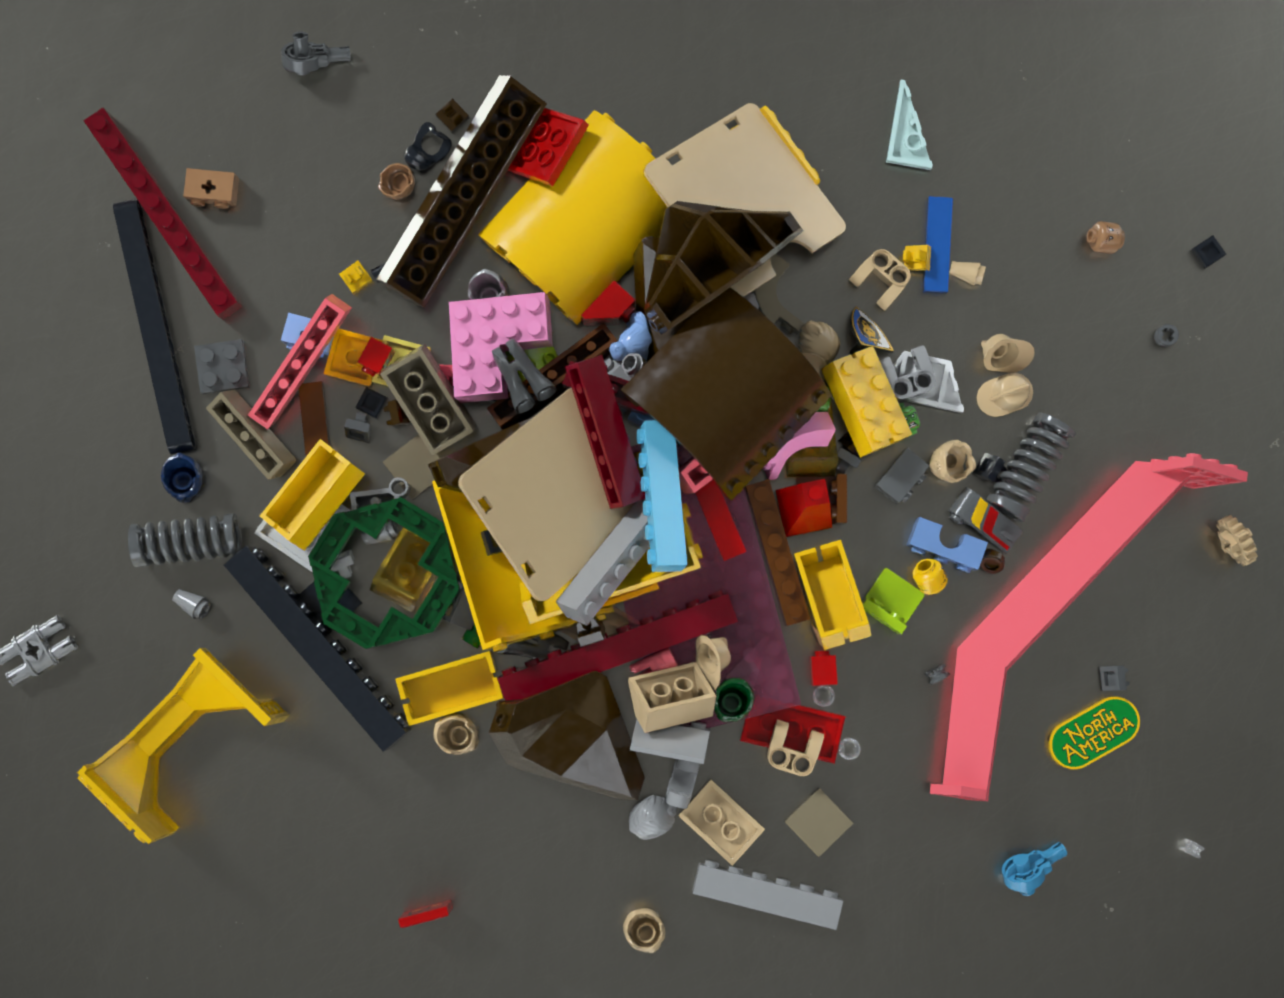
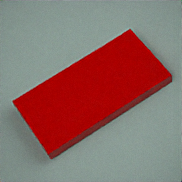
M755 695L754 705L744 720L740 741L769 748L771 735L778 719L789 723L783 744L784 747L804 753L811 731L823 733L824 739L817 760L835 764L846 716Z

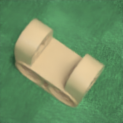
M879 249L863 262L849 281L858 288L871 273L875 274L889 287L876 302L879 307L886 311L909 282L911 273L889 251ZM875 258H884L886 266H877L874 261ZM893 273H901L904 276V282L897 283L893 279Z
M777 719L767 752L768 762L772 767L798 776L809 775L813 771L818 759L824 734L812 730L804 753L787 748L783 744L789 723ZM780 750L785 753V759L782 763L772 761V755L775 751ZM799 758H806L808 760L807 769L803 771L797 770L795 766L796 761Z

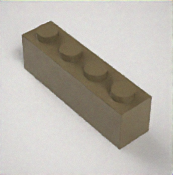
M235 389L220 392L206 407L208 412L268 480L283 476L297 461L270 429H266L248 416L252 408Z

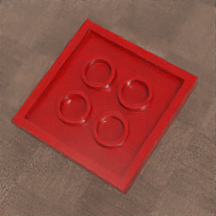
M544 108L507 171L553 187L589 124L583 119Z

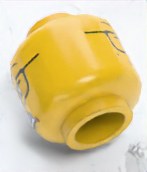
M935 559L919 561L912 572L918 589L927 595L941 592L948 582L947 574L942 564Z

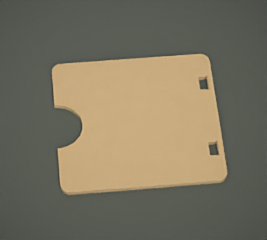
M753 103L744 105L648 163L644 169L645 177L667 207L676 201L750 211H790L803 229V232L791 242L804 246L811 254L839 237L846 229L844 220L761 113L760 108ZM735 119L738 126L729 130L726 124ZM677 154L680 161L671 165L668 159ZM771 258L732 285L731 288L741 296L746 297L774 279L776 274L772 268Z
M572 388L565 391L464 472L458 482L460 489L533 598L537 601L548 600L579 573L635 504L632 503L624 507L610 509ZM482 497L490 507L486 513L477 501ZM525 562L533 571L529 577L521 566Z

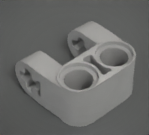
M924 345L911 349V355L917 371L898 378L890 357L879 360L898 402L925 394L935 385L936 380L932 364ZM919 376L926 377L929 382L928 387L923 388L919 386L917 378ZM896 384H902L906 388L905 395H898L895 392L894 387Z
M675 759L665 796L667 804L683 809L688 808L700 763Z

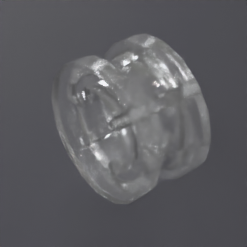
M820 685L814 689L812 698L817 705L827 707L833 703L835 693L831 687ZM821 689L824 692L828 690L830 693L827 696L828 701L825 703L823 700L819 702L817 699L820 696L819 691Z
M849 737L840 741L838 752L843 758L853 760L859 756L861 748L858 741ZM847 742L849 745L851 742L855 744L853 747L855 752L852 755L850 753L848 755L844 754V744Z
M1185 838V845L1181 846L1180 850L1200 859V852L1204 851L1205 848Z

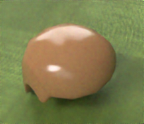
M400 163L388 165L380 173L378 188L386 197L395 200L404 199L413 191L415 176L407 165Z

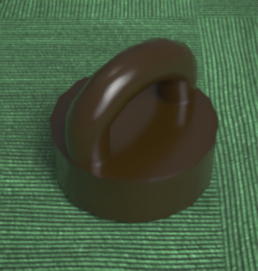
M986 549L980 564L981 568L988 573L996 574L1001 572L1005 565V557L994 549Z

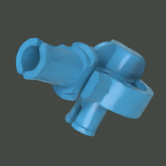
M1057 842L1043 852L1033 850L1028 854H1017L1010 857L1002 866L1005 885L1011 890L1022 893L1023 896L1034 894L1035 889L1044 882L1045 875L1052 872L1051 865L1067 856L1066 848L1063 844Z

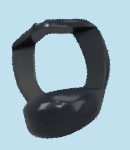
M425 122L419 128L414 143L406 149L404 153L405 162L415 170H425L446 157L451 149L452 141L444 133L438 132L432 123ZM429 131L443 139L439 151L434 155L427 154L421 146L423 137Z

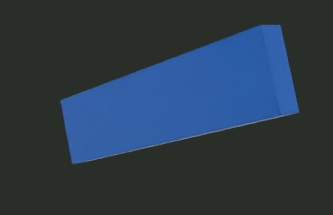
M928 197L925 245L931 246L930 270L924 271L923 292H948L953 198Z

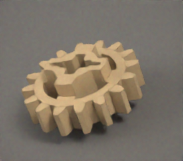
M1227 515L1218 520L1216 527L1219 529L1217 533L1221 540L1223 551L1231 555L1242 566H1247L1256 561L1258 555L1255 551H1257L1249 528H1245L1241 522L1238 523L1237 518H1233L1232 515Z

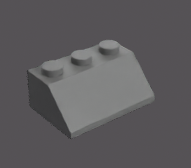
M636 719L630 750L704 764L711 729L706 728L705 723L692 721L691 725L680 724L644 733Z

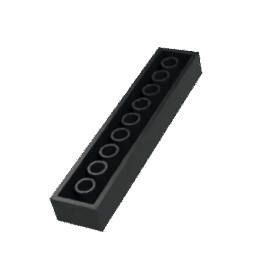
M243 547L224 564L225 568L383 752L389 750L411 731L406 716L403 713L398 714L392 708L395 706L394 702L386 694L384 696L380 694L377 690L379 687L377 682L371 676L367 677L362 673L363 666L356 658L352 659L345 653L348 649L339 639L336 641L330 635L332 630L323 621H317L313 617L316 611L310 604L301 603L298 599L301 595L292 584L289 586L283 580L285 575L277 566L273 567L267 562L270 559L269 556L261 548Z

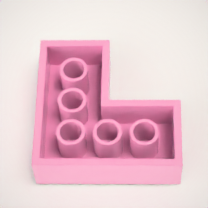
M545 292L449 302L454 397L460 403L508 399L507 383L495 363L492 350L500 347L504 353L509 351L505 342L512 338L518 342L523 350L553 347L550 299Z

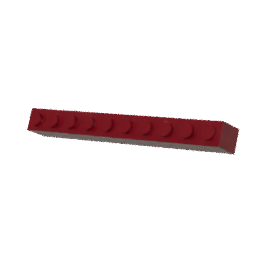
M103 107L83 120L216 315L225 320L241 309L243 306L111 114Z
M722 590L714 591L708 594V599L699 601V598L686 602V607L676 610V607H671L662 611L663 615L653 618L650 615L640 619V624L630 627V624H625L616 628L617 632L607 635V632H605L604 640L582 647L577 642L570 645V650L562 652L561 649L552 651L547 654L548 658L539 661L538 657L524 662L525 666L516 669L515 666L506 668L501 671L503 675H500L497 679L504 699H525L591 671L603 672L738 622V617L728 591L723 593Z

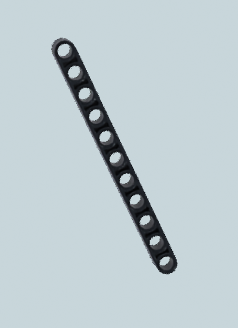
M137 198L113 203L114 216L166 445L171 455L193 450L196 448L194 434L142 207Z

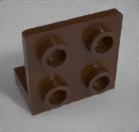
M847 474L796 477V485L825 479L830 500L832 524L847 523Z

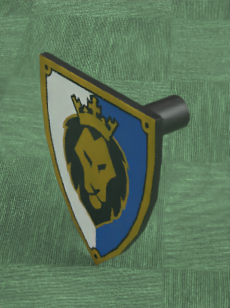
M856 306L851 312L850 323L857 343L849 351L852 355L871 346L877 350L893 353L894 350L882 330L867 314Z

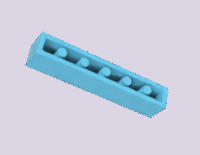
M647 420L637 429L636 435L637 443L641 444L639 467L643 468L644 477H641V490L645 492L646 501L643 502V514L647 516L648 525L645 526V537L650 543L647 561L648 564L652 565V572L682 571L687 566L676 439L656 420Z

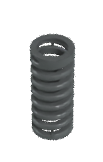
M1038 412L1033 420L1035 427H1031L1026 431L1028 438L1020 441L1021 449L1014 451L1013 457L1015 460L1007 463L1008 471L1001 473L1000 479L1002 482H997L994 485L995 494H989L986 498V501L1002 514L1019 522L1025 521L1030 509L1017 502L1005 491L1018 495L1029 503H1035L1037 499L1034 495L1018 487L1012 480L1020 482L1036 492H1042L1043 487L1023 475L1018 469L1029 472L1042 481H1049L1050 479L1047 473L1032 466L1024 458L1033 460L1053 471L1056 469L1055 463L1037 454L1031 447L1040 449L1057 460L1063 457L1059 450L1042 442L1037 436L1044 437L1057 446L1067 449L1069 447L1067 438H1073L1076 435V432L1067 424L1042 412Z
M235 513L225 514L222 522H219L218 517L215 515L210 517L211 549L207 542L206 520L203 517H199L197 519L198 550L195 546L193 521L190 518H186L184 520L185 552L182 547L180 522L176 519L172 520L171 538L174 546L172 553L169 549L167 523L160 521L158 523L160 554L156 550L154 524L147 522L144 528H141L139 524H131L128 530V547L131 561L135 567L150 566L153 562L157 565H162L165 561L173 564L178 560L188 562L191 558L195 561H201L204 556L210 560L215 559L217 555L221 558H227L231 553L234 556L242 549L238 517ZM220 527L224 528V548L220 540ZM143 534H145L148 549L147 555L144 553Z

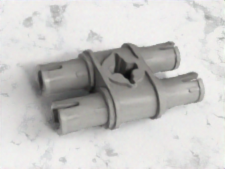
M56 615L42 625L34 624L31 629L19 636H14L11 639V643L0 649V665H3L17 655H21L23 659V664L5 673L7 679L12 678L8 681L12 686H15L29 676H38L46 668L53 664L57 665L60 658L78 649L77 644L72 643L74 639L71 636L53 646L48 643V637L66 628L64 622L59 623L62 621L59 615ZM34 646H38L37 654L33 655Z

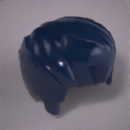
M177 453L168 458L164 463L161 471V481L167 493L176 498L178 502H190L193 496L201 489L203 480L202 469L193 458Z

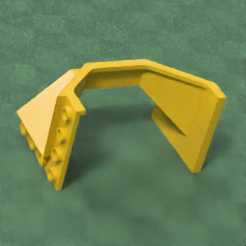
M199 648L193 654L195 660L174 689L129 735L97 761L84 765L77 772L79 774L77 779L129 831L135 830V837L142 843L147 842L151 844L174 834L180 828L158 803L160 759L203 714L247 709L263 726L284 722L290 716L273 698L257 699L206 648Z

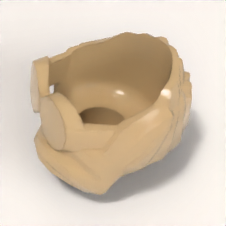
M951 440L942 444L933 452L929 462L931 472L938 479L950 483L965 479L976 468V462L972 456L970 446L959 440ZM966 455H967V459H966V468H967V469L964 471L963 465H964L965 458H966Z

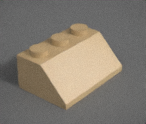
M697 662L628 678L635 716L644 733L713 716L716 695Z

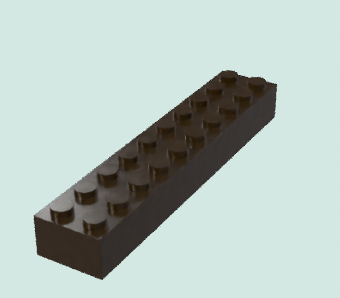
M499 75L376 280L413 304L425 308L546 107L547 103L512 76Z

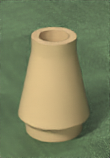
M952 261L949 275L955 276L973 286L975 284L981 285L986 266H982L981 263Z

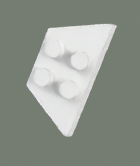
M904 351L893 364L898 378L917 371L911 352ZM929 356L935 375V385L927 393L905 401L963 413L964 407L961 404L958 393L959 388L954 378L952 362ZM919 376L917 378L919 386L923 388L928 387L929 382L926 377ZM902 384L895 385L894 390L898 395L906 394V388Z

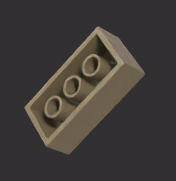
M426 344L388 365L380 373L432 456L474 432L476 423L464 404L454 397L453 387Z

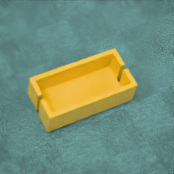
M873 346L837 359L821 369L860 458L912 435Z
M320 439L261 513L260 517L288 541L305 551L365 473Z
M841 540L820 546L823 558L821 562L818 560L815 547L794 553L824 650L845 644L844 639L849 638V641L853 642L871 636L869 622Z
M492 651L396 678L401 700L407 698L410 700V703L403 704L408 726L504 698L497 680L498 677L494 678L493 673L498 671Z

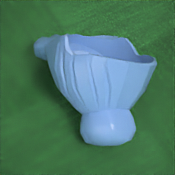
M636 311L632 313L630 323L627 322V328L620 335L618 342L610 345V354L614 361H622L626 355L631 353H638L647 360L648 347L652 342V337L649 333L645 315L641 311Z

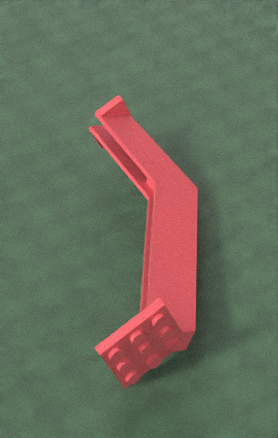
M1195 453L1186 454V457L1183 458L1170 456L1168 460L1151 459L1150 462L1135 461L957 648L943 785L931 784L930 794L988 802L1007 671L1183 486L1196 489L1247 482L1248 472L1239 470L1237 465L1220 464V461L1217 459H1202V455Z

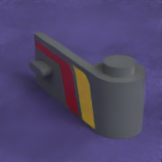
M965 487L949 509V512L952 514L950 516L951 520L960 526L963 523L970 525L1004 554L1008 553L1023 532L1022 529L989 502Z

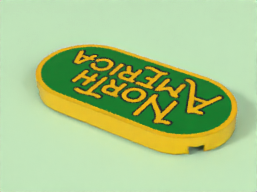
M1106 697L1055 726L1048 741L1049 753L1057 764L1065 768H1084L1131 741L1136 736L1140 727L1139 713L1136 707L1125 698Z

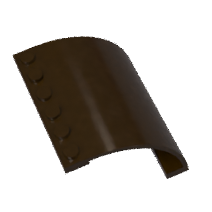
M731 287L701 307L621 389L633 405L642 407L698 461L713 478L722 493L731 501L737 494L741 493L743 488L759 474L760 470L776 456L779 450L793 438L794 434L832 396L817 371L787 336L761 311Z

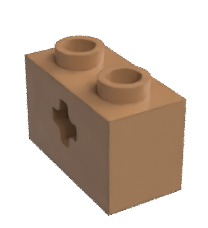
M187 168L183 197L193 206L204 207L205 203L214 204L216 208L228 209L229 206H236L239 178L232 172ZM212 186H214V187H215V190H211V192H210V194H209V193L207 192V189L210 190V189H212Z

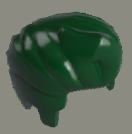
M741 678L725 679L715 691L714 711L717 715L716 717L723 722H738L749 714L754 705L755 694L753 688L746 680Z

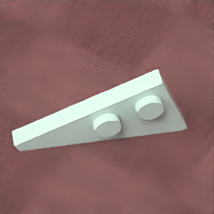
M900 80L886 163L931 170L933 164L929 159L926 141L921 133L922 128L911 101L909 87L906 85L905 80Z

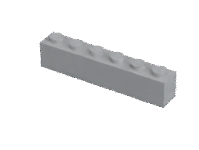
M646 498L637 501L556 600L557 605L566 617L588 625L648 550L650 543L645 537V526L648 525L647 516L643 514V502L646 501Z
M705 860V863L699 862L692 889L695 895L837 930L843 900L838 897L837 892L824 890L823 893L814 891L815 887L800 884V887L790 885L791 881L783 878H776V881L766 879L767 875L763 873L753 872L752 875L743 873V869L739 867L729 866V869L719 867L720 863Z

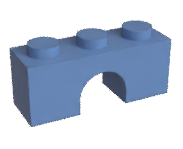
M922 517L916 518L907 542V546L912 547V552L925 556L926 553L934 555V559L943 564H948V561L957 564V569L970 573L971 570L979 569L988 542L964 534L961 535L958 545L950 549L943 546L940 542L939 535L943 525Z

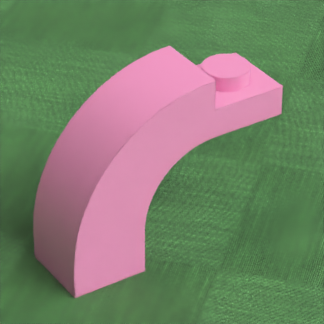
M816 412L794 434L793 438L779 450L776 456L762 468L769 480H777L786 460L795 452L807 447L828 446L836 430L828 412Z

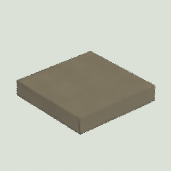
M418 434L384 460L383 464L394 478H403L409 483L411 490L408 496L411 500H414L433 485L432 481H434L428 464L440 459L437 453L432 456ZM400 482L399 484L405 491V483Z
M820 788L811 794L784 821L818 857L854 824Z

